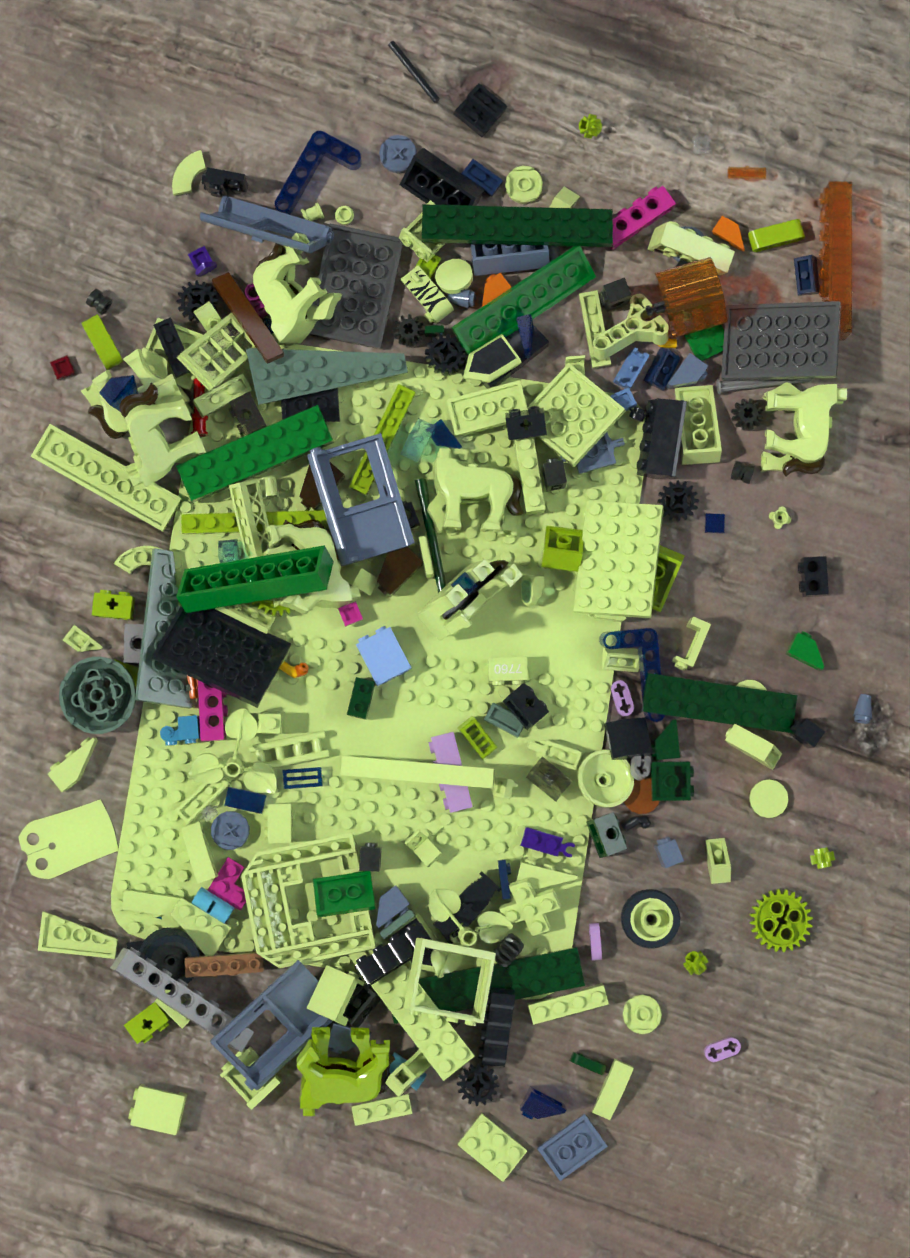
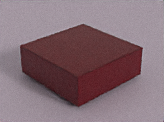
M68 355L50 362L58 381L76 374Z

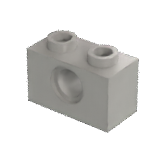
M144 624L124 625V663L139 664L141 649H136L134 643L136 640L142 639Z

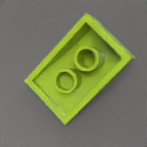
M659 545L652 609L658 612L662 611L685 555Z

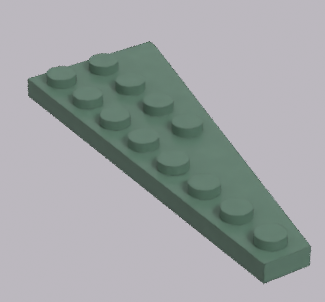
M257 348L246 349L258 405L408 373L404 353L282 349L284 357L267 364Z
M154 548L152 549L135 700L190 709L192 708V703L189 696L190 685H188L187 675L152 659L154 651L180 608L176 598L178 587H176L175 581L176 570L173 551Z

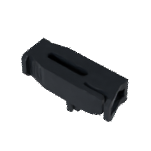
M482 871L479 873L482 877L477 878L473 883L471 882L459 895L461 907L453 915L460 924L463 923L462 927H468L491 901L495 890L498 892L501 890ZM450 916L444 922L436 920L433 924L441 931L449 944L453 943L449 937L451 933L453 938L458 936L460 929L455 931L458 926Z

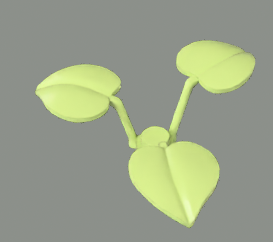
M241 708L234 711L228 717L225 724L227 736L237 738L233 757L229 758L226 765L222 763L219 764L218 758L213 754H201L196 757L187 775L189 779L199 783L213 784L223 778V771L229 777H236L239 773L242 774L248 771L244 775V784L250 791L255 793L276 792V775L269 764L258 761L253 764L252 769L250 767L241 768L242 763L237 758L240 739L250 740L256 735L258 730L256 719L247 709Z
M434 889L430 894L429 910L431 915L440 922L446 921L450 916L460 929L458 937L461 942L452 943L453 945L472 946L477 941L478 934L485 943H496L513 928L512 923L504 915L495 911L482 913L477 920L479 927H476L474 931L470 927H462L453 915L461 907L460 897L449 889ZM434 949L431 952V963L438 978L444 977L443 974L456 970L463 960V955Z

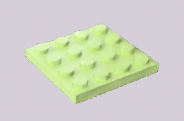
M570 363L563 368L527 407L539 406V408H544L547 435L537 437L573 467L580 462L626 412L625 408ZM524 419V425H528L527 419Z

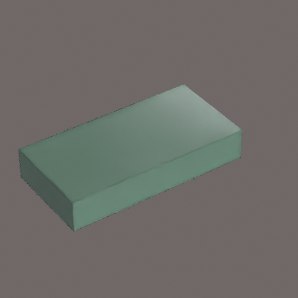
M492 703L484 718L488 723L516 738L519 737L524 727L512 712L495 703Z
M409 909L380 931L382 938L385 939L414 917L415 913L412 909Z

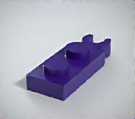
M525 827L520 845L557 857L559 851L566 857H572V854L566 852V848L568 846L575 847L570 842L562 844V837Z

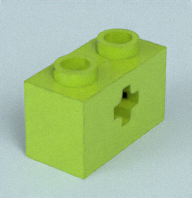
M100 590V593L94 592L92 616L133 621L135 598L130 596L129 592H119V595L111 594L109 590ZM115 600V602L118 603V606H114L113 609L109 605L110 603H113Z
M154 1002L124 1024V1027L137 1044L141 1041L145 1044L153 1038L152 1033L158 1029L161 1032L169 1026L168 1021L171 1017ZM152 1020L151 1027L144 1025L147 1021Z

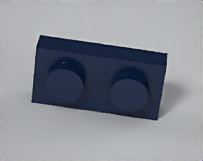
M474 159L471 160L462 172L464 176L485 189L484 192L493 197L503 183L501 178Z
M505 859L497 860L502 899H511L510 894L512 893L509 885L512 882H508V875L511 874L510 863H506Z

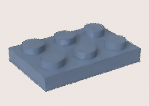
M584 1113L538 1146L537 1149L561 1181L608 1146Z

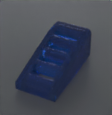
M528 314L517 317L518 329L525 358L527 359L531 358L533 336L532 315Z

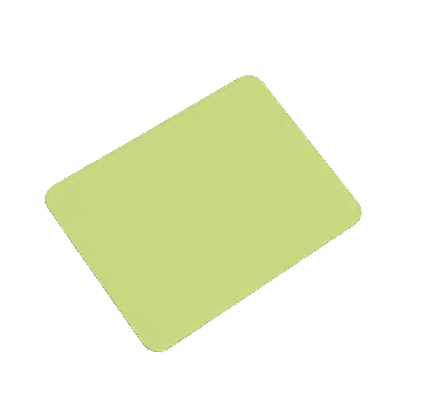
M243 336L236 341L244 352H246V349L253 347ZM224 338L216 343L223 348L229 341ZM283 344L280 345L281 349L338 351L300 344H293L289 347H285ZM233 345L225 350L234 361L242 356ZM220 354V356H221L229 365H231V363H230L222 354ZM248 360L237 368L235 374L227 381L243 373L252 391L207 415L206 432H208V436L200 437L206 451L204 453L282 420L281 400L258 405ZM406 361L408 373L338 388L340 422L326 423L334 443L321 448V450L331 449L373 436L398 384L416 392L387 454L401 500L407 501V503L412 502L420 526L411 529L415 543L407 547L422 560L419 537H427L415 480L426 478L429 501L431 503L437 496L434 486L433 464L440 448L451 449V458L456 459L458 464L467 467L468 464H477L482 468L503 470L506 473L517 476L520 481L521 479L514 440L508 439L506 424L456 437L454 434L447 399L487 389L483 383L476 379H463L465 370L459 369L458 372L452 370L451 375L447 371L442 376L440 370L434 373V367L429 369V364ZM211 363L206 366L208 371L216 370ZM512 377L507 378L500 384L503 385L520 380L527 407L549 385V383ZM605 392V393H606L607 395H609V396L615 394V393ZM627 410L607 431L612 441L623 437L625 443L623 446L614 448L616 464L579 474L577 466L573 467L567 461L563 462L567 479L566 487L546 492L542 472L543 464L546 463V460L558 458V461H560L561 458L559 454L540 438L534 437L545 512L525 515L521 489L519 502L524 514L517 516V536L515 538L497 537L498 532H493V530L480 531L482 524L489 518L491 512V505L486 499L475 503H460L461 530L447 528L438 533L435 526L446 585L473 562L482 561L483 559L488 563L496 560H505L509 562L507 567L515 564L523 575H544L542 595L534 606H526L521 599V577L511 587L506 585L486 601L470 618L472 621L470 627L463 628L457 634H450L439 641L417 616L438 594L435 575L433 578L426 579L424 565H422L392 596L389 594L385 596L378 589L380 586L378 583L371 596L360 591V597L355 598L363 620L346 627L338 610L340 607L321 608L314 606L306 614L290 608V614L288 615L283 611L282 617L276 612L274 615L276 617L275 622L268 633L291 643V647L283 662L285 661L291 666L304 662L308 665V673L301 677L292 678L278 669L258 708L227 694V697H224V705L228 706V717L234 711L241 708L247 709L250 713L283 715L282 734L256 733L250 740L240 739L237 758L242 763L241 768L250 767L252 769V765L258 762L256 752H249L250 745L323 730L325 731L326 738L320 739L322 750L328 749L330 757L273 768L277 780L275 793H255L250 791L244 784V775L248 771L242 774L239 773L236 777H229L223 771V777L230 785L189 824L200 821L213 856L212 860L217 874L228 857L245 867L241 873L242 875L257 852L353 833L359 865L361 846H365L366 842L378 843V847H382L380 871H371L376 909L369 910L374 935L384 929L383 926L378 928L376 925L380 897L397 885L410 902L407 907L412 909L415 915L420 914L439 942L448 943L441 931L433 925L436 919L429 910L431 892L434 889H449L459 896L471 882L473 883L474 880L476 881L477 878L482 877L479 874L481 871L501 888L497 860L505 859L506 863H510L511 874L508 875V882L512 883L516 882L520 862L525 863V859L537 862L536 866L544 867V864L555 866V870L560 872L563 871V868L572 870L578 878L534 890L535 894L554 889L561 907L560 909L545 913L551 926L550 931L532 936L525 920L512 924L513 928L505 936L512 933L521 939L524 944V948L515 959L572 948L590 833L586 822L592 820L594 804L584 797L579 788L578 770L582 761L588 755L602 750L604 724L607 721L614 670L602 669L603 647H618L621 622L595 619L587 614L574 613L578 572L541 567L546 526L583 530L587 501L640 503L644 476L637 475V461L640 457L639 446L643 438L642 427L645 418L643 422L629 417L630 411ZM192 420L190 424L189 435H191V432L193 431ZM359 449L330 459V462L345 475V478L337 486L344 508L360 505L380 497L375 479L367 496L349 488L366 452L365 449ZM195 453L191 459L200 456L204 453ZM308 454L246 480L250 481L270 476L275 477L278 496L263 499L266 512L314 511L312 508L310 510L306 509L300 503L302 501L300 492L309 467ZM181 479L178 496L182 498V501L175 512L169 551H173L175 581L178 589L185 569L246 559L240 533L182 534L181 514L235 513L229 488L197 502H192ZM256 504L252 506L253 512L259 511ZM322 504L316 510H324ZM444 506L442 510L446 514V506ZM405 511L407 519H410L412 514L409 511ZM503 517L500 520V527L503 524ZM282 539L273 546L277 548L284 543L290 542V540ZM264 541L261 543L262 553L267 550V544ZM387 553L352 564L378 578ZM256 603V604H254V605H252V606H255V607L258 608L259 604ZM383 626H386V628L391 627L412 669L380 686H377L375 683L367 720L348 716L347 711L356 677L374 681L356 646L359 643L358 639L369 635V637L375 635V631ZM527 657L528 680L524 681V683L533 689L536 697L542 700L549 710V713L528 731L523 727L518 738L484 720L492 703L510 711L502 701L520 686L512 685V681L504 682V685L497 686L493 685V682H489L488 658ZM211 697L209 699V706L216 707L218 705V698ZM199 698L190 699L192 703V708L190 709L143 702L111 891V910L117 923L128 934L142 939H146L150 934L162 928L172 927L182 931L184 929L170 916L121 909L124 890L182 897L192 903L199 889L203 887L208 890L215 879L197 884L181 829L189 825L175 810L203 784L187 777L196 757L204 753H210L218 758L219 764L226 765L227 760L234 755L237 738L226 736V740L202 742L201 739H196L197 743L185 744L184 740L177 741V745L166 746L165 740L160 736V731L165 726L173 727L175 731L178 729V717L199 716ZM212 716L209 721L212 727L217 726L219 718ZM471 716L475 717L498 747L484 759H481L458 729ZM473 724L465 731H470L475 725ZM478 730L473 735H471V739L474 738L477 734H479L480 731ZM454 732L462 766L495 768L494 788L468 786L473 807L450 813L449 809L445 810L443 798H446L445 791H441L437 783L341 775L342 756L433 763L437 759L435 753L431 754L428 742H432L431 737ZM484 736L480 738L477 742H475V744L478 745L481 741H483L485 739ZM313 740L301 743L303 754L315 752ZM540 740H547L583 752L577 771L535 757L537 752L527 749L529 742L539 744ZM487 743V744H485L483 747H481V748H480L481 752H482L485 748H487L490 744ZM294 744L282 747L284 758L296 756ZM275 748L264 750L266 762L277 760ZM497 777L514 780L513 783L518 784V787H512L511 792L516 794V797L506 799L494 796ZM267 804H293V843H268V839H265L264 829L268 828V820L264 819V808H268ZM226 811H235L242 814L250 826V834L247 841L241 847L234 850H226L219 847L211 836V826L214 819ZM525 827L562 837V844L573 843L575 847L568 846L566 848V852L572 854V857H566L560 851L557 857L520 846ZM417 830H420L442 853L430 867H427L405 844ZM420 837L414 839L412 844L416 843ZM338 856L300 863L304 883L285 886L293 925L311 921L315 940L353 932L349 913L320 918L317 917L313 879L341 875ZM240 875L235 884L243 888ZM495 890L491 901L468 927L473 931L476 927H479L478 917L486 911H495L501 914L499 910L500 905L515 901L513 895L510 894L511 899L503 900L502 891L498 892ZM245 903L241 911L234 908L226 921V924L231 926V929L217 951L235 954L256 953L247 903ZM399 914L392 917L393 921L400 917ZM452 933L449 935L453 943L461 942L458 936L453 938ZM478 934L474 945H464V947L493 952L505 936L498 942L489 944L482 941ZM386 937L385 940H386V941L388 942V944H389V943H390L389 938ZM349 954L303 963L304 965L323 968L326 965L332 968L337 965L348 972L357 973L355 964L348 956ZM463 955L461 964L454 971L481 966L482 959ZM405 963L404 965H405V966L408 968V970L410 971L411 968H409V966L407 965V963ZM421 970L419 978L433 976L436 973ZM547 993V994H542V995H537V996H532V997H527V998H522V999H525V1000H527V999H541V998H543V997H545V996H547V995H550V994H552V993Z

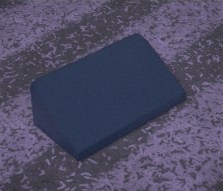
M807 255L794 258L798 296L820 294L816 256Z
M660 348L643 381L664 391L681 357L668 348Z

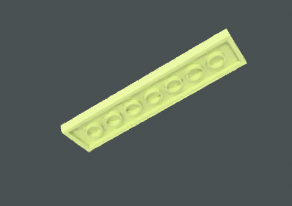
M51 424L47 427L31 455L35 460L164 532L182 501V498L156 483L146 487L144 483L133 487L124 465Z
M380 932L374 935L376 947L381 944L383 946L388 944L382 938ZM373 949L351 953L348 956L356 965V960L361 956L366 955L368 957L374 952L372 951ZM402 965L371 986L442 1080L445 1081L475 1056L444 1016H440V1019L428 1018V1013L422 1012L421 1016L409 1014L410 1010L403 1009L410 971L405 965ZM418 983L414 1005L438 1009Z

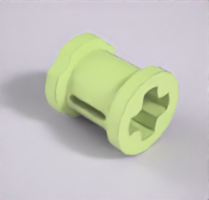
M318 202L311 208L301 209L305 220L324 219Z

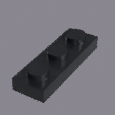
M171 317L154 324L153 326L175 377L178 378L190 373L177 359L185 349Z

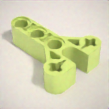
M635 294L630 299V310L627 318L594 338L593 354L597 359L604 360L635 341L653 342L656 345H663L668 341L669 326L661 315L651 321H644L649 318L646 313V306L650 305L653 308V305L643 294Z

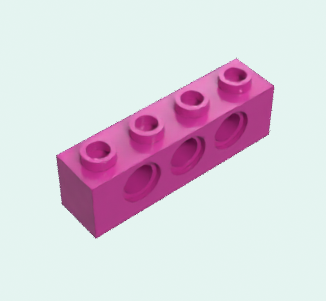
M664 186L660 188L654 187L648 192V196L643 199L642 197L636 199L632 203L633 206L628 209L625 207L617 213V217L613 219V245L610 247L612 250L675 208L676 203ZM654 203L656 204L657 208L650 209L648 208L647 204ZM633 213H638V214H640V215H641V219H639V220L633 219L632 214H633ZM622 223L626 229L618 230L616 225Z
M198 680L201 741L226 740L225 717H228V706L224 705V697H227V694L216 688H210L207 684ZM211 697L218 698V705L216 707L209 706V699ZM212 716L219 718V724L215 727H212L209 722Z

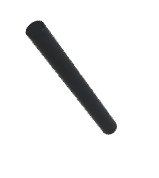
M391 41L388 44L390 49L434 103L439 101L438 95L398 45Z

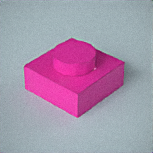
M356 601L338 608L345 627L363 620Z

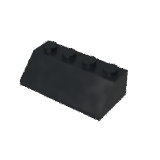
M422 148L413 156L399 184L426 204L431 200L436 205L477 206L485 189L425 148Z
M659 398L648 400L645 408L647 417L642 427L643 438L639 446L640 457L637 461V475L656 480L675 477L687 401Z

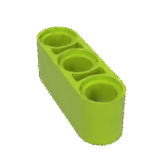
M795 219L750 231L748 237L752 251L760 252L805 239L801 220Z
M98 314L81 323L106 370L124 362Z

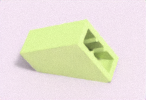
M737 724L730 727L726 733L725 741L729 745L772 770L782 755L774 744Z

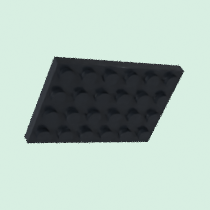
M180 606L154 651L152 659L258 708L288 653L291 643L270 633L261 632L215 608L186 613L183 607Z

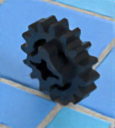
M198 280L195 281V285L188 282L189 287L182 286L184 292H178V296L181 298L176 300L177 304L181 305L178 307V310L180 312L184 311L182 316L184 318L189 316L188 319L191 322L194 318L197 323L200 322L194 311L200 308L201 305L195 303L193 298L200 300L201 304L204 305L208 297H210V303L217 311V307L214 305L219 303L218 299H215L217 294L212 292L213 288L211 285L206 288V282H203L202 285H199ZM186 297L189 298V303L187 304V307L185 305Z
M439 334L438 340L435 337L432 338L433 344L428 342L427 347L429 349H425V355L428 356L425 357V361L430 362L428 365L429 369L435 368L434 373L440 370L442 376L447 371L451 375L452 370L458 372V366L463 367L464 362L462 360L466 359V355L463 354L465 349L461 348L460 341L456 342V336L450 339L449 334L446 335V338ZM445 349H447L448 354L446 360L444 361L443 354L445 352Z
M679 480L676 481L675 485L670 481L668 483L669 488L663 486L664 493L659 492L658 495L662 499H658L657 503L663 505V510L665 511L663 517L669 515V521L676 518V521L679 522L681 517L686 521L687 514L692 517L694 513L691 510L698 509L694 505V503L699 502V499L694 498L698 493L691 491L693 489L692 485L689 488L686 487V481L682 485H680ZM673 489H681L683 491L675 492ZM688 495H689V497H690V507H689V504L687 503V496H688ZM666 496H667V498L669 499V506H668V507L666 506V502H665ZM681 496H683L681 502L672 507L675 502V498L678 499ZM680 510L683 513H674L673 511Z
M480 1062L477 1063V1067H474L471 1063L469 1070L464 1067L463 1071L465 1074L458 1075L462 1079V1081H457V1085L462 1087L458 1089V1093H464L462 1100L468 1098L469 1105L472 1101H475L476 1106L481 1101L486 1105V1099L492 1101L491 1095H497V1091L494 1088L499 1087V1083L494 1081L498 1079V1076H492L494 1069L488 1071V1065L481 1067ZM475 1072V1075L471 1079L466 1080L469 1074ZM482 1072L488 1075L491 1081L485 1080ZM477 1076H479L480 1083L483 1084L480 1085L478 1093L476 1086L472 1085L473 1083H476ZM465 1088L471 1089L474 1092V1096L470 1095ZM485 1089H490L486 1095L481 1097V1093Z

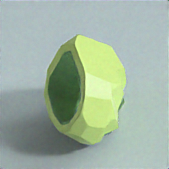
M523 575L520 581V595L526 606L537 604V600L541 597L542 589L544 588V575Z

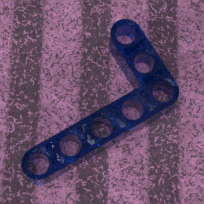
M324 131L314 132L275 200L276 211L291 215L324 156L350 170H357L362 165L360 152ZM318 139L325 140L322 145L315 143ZM337 147L342 149L338 154L332 152ZM309 155L316 156V158L313 161H308L306 159ZM352 156L358 158L354 163L348 161ZM300 171L307 173L304 177H298L297 174ZM291 187L298 189L294 194L289 193L288 190ZM282 203L289 205L285 210L279 209V206Z
M652 628L603 632L599 637V643L603 648H638L643 701L648 671L652 669L654 674L661 675L657 632ZM646 631H649L651 638L646 642L643 635ZM627 633H630L632 641L627 644L624 638ZM611 635L613 637V643L608 646L606 644V638L607 636ZM650 650L653 654V657L651 660L647 661L645 658V654L647 651ZM644 712L645 718L653 722H660L665 716L658 714L655 718H652L651 713Z

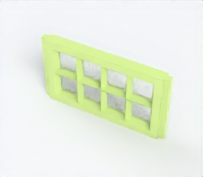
M230 313L185 349L177 359L210 391L248 360L246 349L256 347L233 313Z

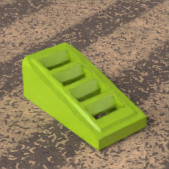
M471 716L458 727L459 731L481 759H484L498 748L475 717ZM473 724L475 725L470 731H465ZM479 730L480 733L471 739L470 736ZM484 736L485 739L476 745L475 742ZM489 743L490 745L481 752L480 748Z

